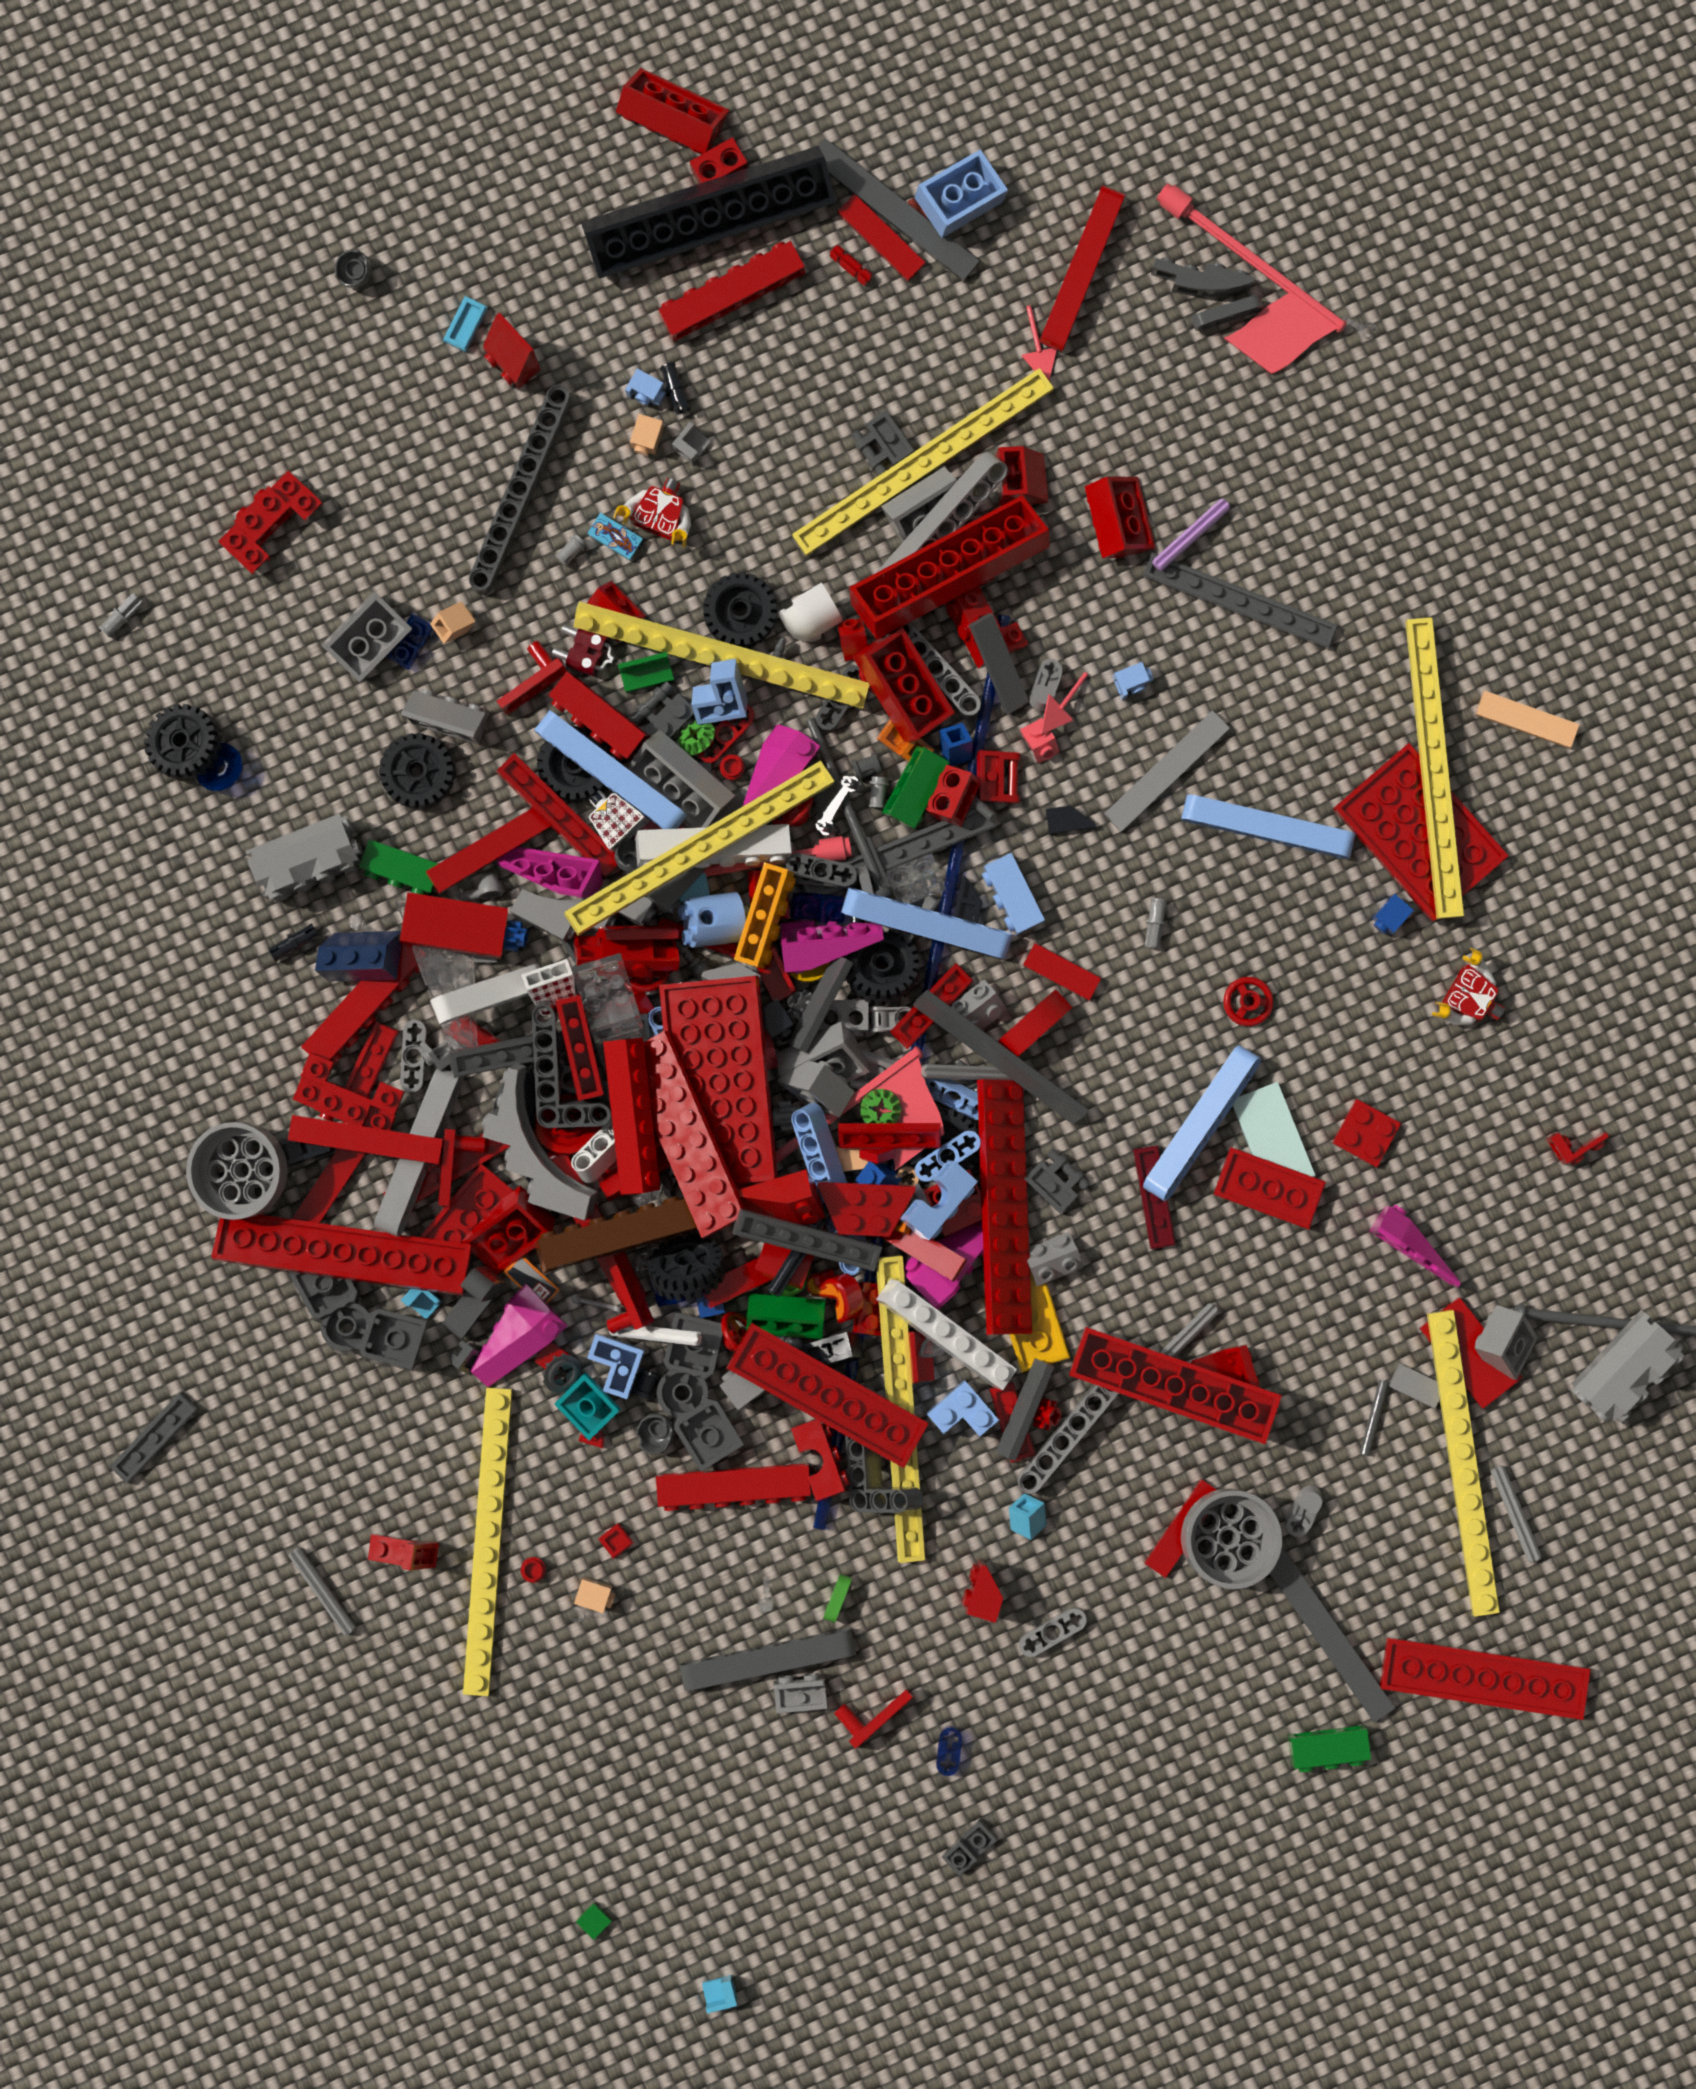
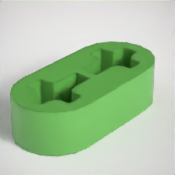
M840 1573L823 1619L832 1623L836 1622L849 1589L851 1577Z

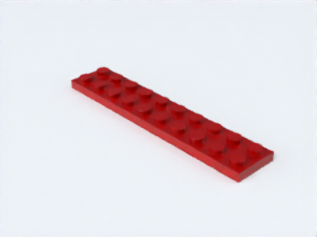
M981 1079L977 1080L986 1335L1033 1334L1030 1267L1027 1262L1030 1254L1027 1181L1024 1179L1026 1177L1023 1087L1013 1080Z
M257 1215L251 1218L236 1220L220 1218L211 1259L219 1262L463 1296L464 1289L460 1285L467 1277L472 1245L407 1235L397 1237L386 1232Z

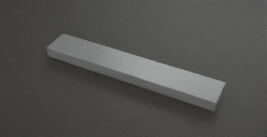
M1212 710L1103 815L1122 832L1230 728Z

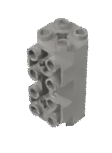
M339 813L246 850V855L251 857L247 860L258 887L263 885L265 891L261 892L263 897L267 900H274V903L281 902L289 898L288 894L292 892L303 893L312 889L310 883L314 881H320L321 884H325L335 880V875L342 872L348 875L358 871V864L361 862L360 858L363 857L364 851L361 844L357 843L356 839L352 836L356 831L351 820Z
M1640 1310L1571 1383L1574 1386L1571 1391L1585 1405L1591 1402L1590 1408L1604 1422H1607L1609 1419L1612 1422L1616 1419L1623 1422L1631 1414L1630 1409L1636 1403L1639 1404L1644 1401L1648 1396L1647 1385L1651 1382L1656 1385L1661 1383L1667 1375L1665 1372L1672 1365L1676 1366L1682 1361L1684 1354L1681 1352L1683 1346L1643 1310Z

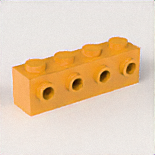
M764 862L734 960L764 969L765 964L768 965L770 963L773 953L770 948L773 940H777L780 932L778 923L780 917L785 915L788 907V902H786L787 894L792 892L795 885L794 872Z

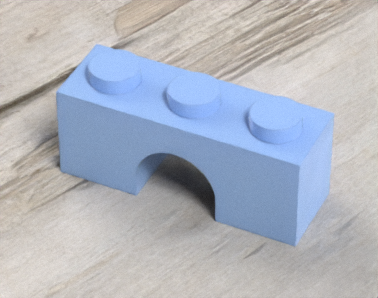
M948 1160L932 1179L941 1189L939 1203L930 1207L924 1201L915 1199L900 1217V1220L922 1239L930 1240L938 1236L942 1230L941 1225L946 1219H951L959 1209L957 1206L963 1199L969 1198L975 1190L974 1185L978 1181L956 1161Z

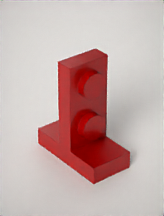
M371 1534L368 1560L402 1566V1569L410 1571L436 1568L439 1542H419Z

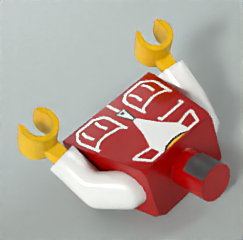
M667 478L662 489L650 486L648 490L640 491L624 505L616 508L613 518L616 519L617 516L624 517L623 525L627 524L629 516H631V525L671 541L672 545L677 540L682 541V547H686L691 520L689 509L684 505V499L676 496L680 487L678 481Z
M1470 948L1472 951L1471 958L1465 955L1462 958L1465 962L1470 963L1471 966L1466 964L1461 968L1443 1001L1435 1003L1439 1005L1440 1011L1438 1013L1432 1012V1016L1440 1017L1453 1025H1471L1475 1021H1481L1485 1014L1496 1020L1503 1014L1505 1007L1493 1001L1499 991L1495 987L1496 981L1489 967L1483 961L1481 952L1474 948Z

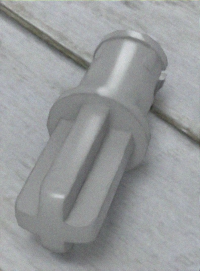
M134 593L131 594L118 609H113L114 612L99 628L108 637L112 638L121 626L129 623L128 619L143 605L142 599Z
M1151 898L1149 919L1145 922L1148 924L1145 947L1158 949L1160 947L1162 927L1166 924L1163 921L1167 900Z

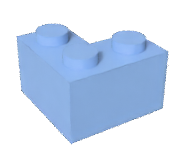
M731 659L711 663V684L693 687L691 705L697 725L746 717L748 698L737 660Z
M599 1333L595 1334L587 1358L611 1366L603 1389L604 1392L624 1399L629 1398L645 1349Z
M965 1380L926 1412L943 1434L962 1418L967 1421L979 1437L999 1421Z

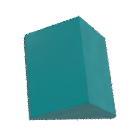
M584 1373L554 1403L588 1440L593 1438L621 1410L587 1373Z

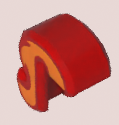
M825 1269L808 1277L807 1288L812 1296L836 1299L835 1307L838 1323H843L860 1316L864 1305L863 1294L860 1285L854 1277L849 1274L834 1276L832 1269Z

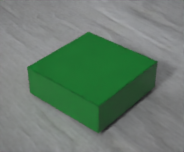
M595 1902L576 1920V1923L593 1940L612 1922V1919Z

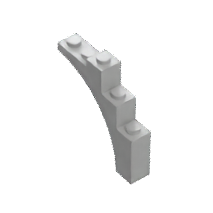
M522 889L510 912L515 917L566 943L568 938L573 939L576 932L564 913L585 899L556 900L541 897ZM646 895L617 912V914L639 926H644L646 922L650 923L656 913V910L653 909L655 904ZM616 914L591 929L598 932L600 927L615 926L617 921Z
M517 1063L508 1067L502 1078L504 1089L497 1100L498 1108L486 1114L483 1119V1137L511 1146L508 1147L505 1154V1161H507L505 1170L533 1178L527 1189V1193L530 1194L528 1203L586 1220L593 1215L598 1191L580 1184L565 1174L548 1157L533 1132L525 1106L524 1082L526 1066Z

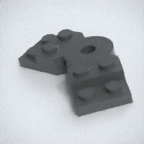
M297 1272L289 1273L315 1322L322 1323V1337L334 1352L347 1356L361 1352L367 1362L389 1368L393 1366L413 1372L428 1326L427 1321L379 1308L368 1313L364 1307L358 1304L360 1296L351 1280ZM345 1324H354L351 1332L342 1333V1327Z
M675 1312L672 1329L700 1332L702 1334L701 1344L699 1346L668 1343L664 1364L669 1371L661 1378L658 1384L657 1398L661 1408L667 1414L676 1417L674 1429L701 1472L742 1447L744 1443L720 1402L708 1398L709 1389L706 1378L715 1371L723 1336L721 1323ZM684 1385L689 1388L690 1396L687 1399L677 1397L676 1389L678 1386Z

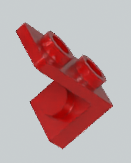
M1607 1132L1600 1133L1574 1151L1570 1150L1572 1145L1565 1135L1561 1136L1560 1133H1553L1546 1138V1141L1561 1164H1568L1570 1162L1571 1165H1574L1585 1158L1583 1153L1591 1149L1594 1152L1606 1144L1604 1140L1609 1135Z

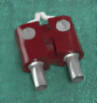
M563 625L561 633L574 637L573 641L575 643L573 648H570L569 653L554 648L552 656L565 660L567 667L593 677L596 676L598 670L605 668L608 663L612 664L614 657L611 656L610 637ZM608 648L607 656L610 660L604 661L601 665V658L605 655Z

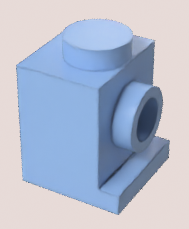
M638 368L625 389L627 397L632 398L635 395V399L646 406L649 403L653 406H660L666 395L663 382Z
M1143 662L1115 672L1112 676L1121 700L1126 699L1130 691L1132 695L1146 689L1145 685L1153 681L1149 667L1145 668Z

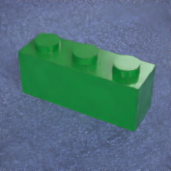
M916 746L882 813L905 827L915 829L923 821L925 816L924 810L929 798L934 794L938 785V778L944 771L945 766L949 764V761L925 747Z
M370 839L368 840L359 868L365 871L364 876L377 881L379 876L388 879L387 884L402 889L403 885L411 887V892L415 894L426 895L428 893L433 895L436 889L427 876L426 871L438 863Z
M749 1294L746 1331L750 1324L753 1323L776 1336L822 1339L825 1299Z
M1364 1725L1287 1734L1291 1765L1294 1769H1299V1772L1314 1771V1767L1324 1766V1769L1339 1768V1764L1349 1763L1350 1766L1364 1765L1366 1760H1371L1368 1731Z

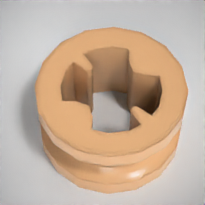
M903 1167L898 1171L897 1175L899 1177H903L901 1173L904 1171L908 1174L913 1173L915 1179L912 1178L914 1182L911 1185L901 1181L898 1185L914 1186L918 1183L919 1179L912 1167Z

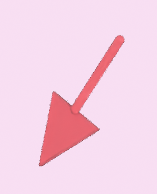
M1028 305L1027 312L1037 351L1021 356L1034 371L1040 368L1046 378L1050 380L1057 350L1054 348L1041 349L1032 307Z
M1087 672L1083 673L1061 705L1048 694L1040 735L1073 721L1064 708L1087 678Z

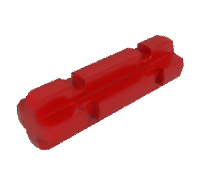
M836 245L831 250L830 257L835 262L839 261V265L853 277H857V280L865 286L871 281L872 273L866 268L863 269V265L849 253L845 254V250L842 247Z

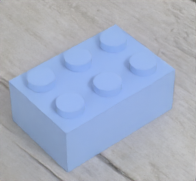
M980 149L918 185L914 198L940 237L943 238L1003 203L1008 189Z

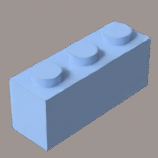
M1012 853L983 867L985 872L981 875L987 887L992 886L996 894L992 897L999 910L1003 908L1007 916L1004 918V922L1009 932L1014 931L1017 936L1045 921Z

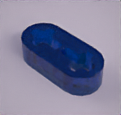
M952 1725L946 1726L940 1731L936 1767L938 1772L944 1776L955 1774L960 1763L962 1734L957 1727ZM949 1731L954 1732V1736L958 1737L957 1740H953L952 1749L947 1748V1740L943 1739L944 1736L949 1735ZM946 1753H951V1762L955 1763L954 1766L949 1767V1770H945L944 1765L940 1764L941 1761L946 1760Z

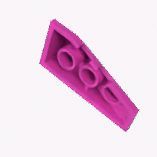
M777 724L762 745L743 806L806 770L818 755L820 745L798 730Z
M517 847L497 860L498 866L558 894L589 898L599 892L603 884L600 860Z
M807 920L781 923V942L785 972L802 973L805 970L814 969L884 939L883 927L877 923L855 922L850 923L847 927L837 925V922L831 921L827 923V926L815 925L814 921Z
M1395 1204L1393 1207L1385 1206L1369 1232L1453 1287H1459L1461 1282L1415 1224L1405 1216L1407 1212Z
M982 1220L937 1241L967 1260L954 1282L914 1257H911L903 1264L906 1278L937 1310L960 1289L959 1282L965 1274L971 1273L974 1269L972 1266L978 1255L983 1254Z
M527 1284L507 1302L504 1314L499 1323L496 1322L493 1328V1334L488 1343L484 1344L470 1369L471 1373L487 1387L550 1344L567 1327L561 1316Z

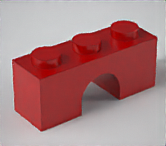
M817 1419L791 1428L799 1453L816 1450L823 1458L821 1470L808 1477L815 1500L821 1502L848 1492L847 1485H850L847 1472L841 1470L838 1462L842 1460L837 1446L833 1447L830 1439L833 1436L832 1428Z

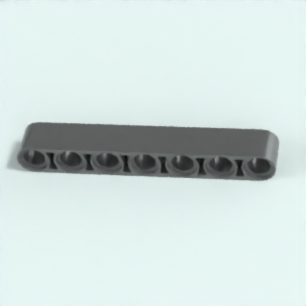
M851 1628L694 1660L682 1663L679 1667L684 1691H690L856 1655L852 1630Z

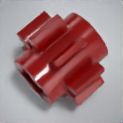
M1045 1398L1041 1399L1033 1418L1034 1427L1050 1430L1051 1426H1056L1059 1423L1061 1411L1056 1407V1401Z

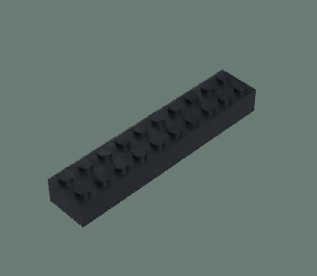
M815 146L582 221L581 225L597 275L600 279L836 203L825 156L820 147Z

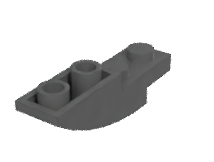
M1156 258L1151 272L1153 276L1173 281L1172 292L1200 297L1227 296L1250 290L1255 278L1249 276L1250 274L1243 270L1232 271L1226 269L1220 263H1207L1204 272H1201L1199 268L1193 265H1185L1184 267L1175 264V261L1169 258Z

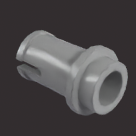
M576 534L573 537L570 536V541L555 555L566 567L581 550H585L584 547L587 545Z
M872 777V781H869L871 785L869 807H885L886 786H889V783H886L887 778Z

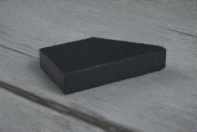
M1071 805L1045 809L1049 835L1095 828L1094 822Z
M962 876L953 917L978 923L982 901L968 879Z

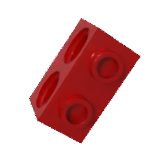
M733 137L689 161L690 170L699 184L748 168V163ZM733 158L737 160V163L734 166H727L725 161ZM709 170L716 173L712 178H705L703 176Z
M946 765L938 778V785L934 794L929 798L926 811L936 819L962 827L981 780L971 772Z

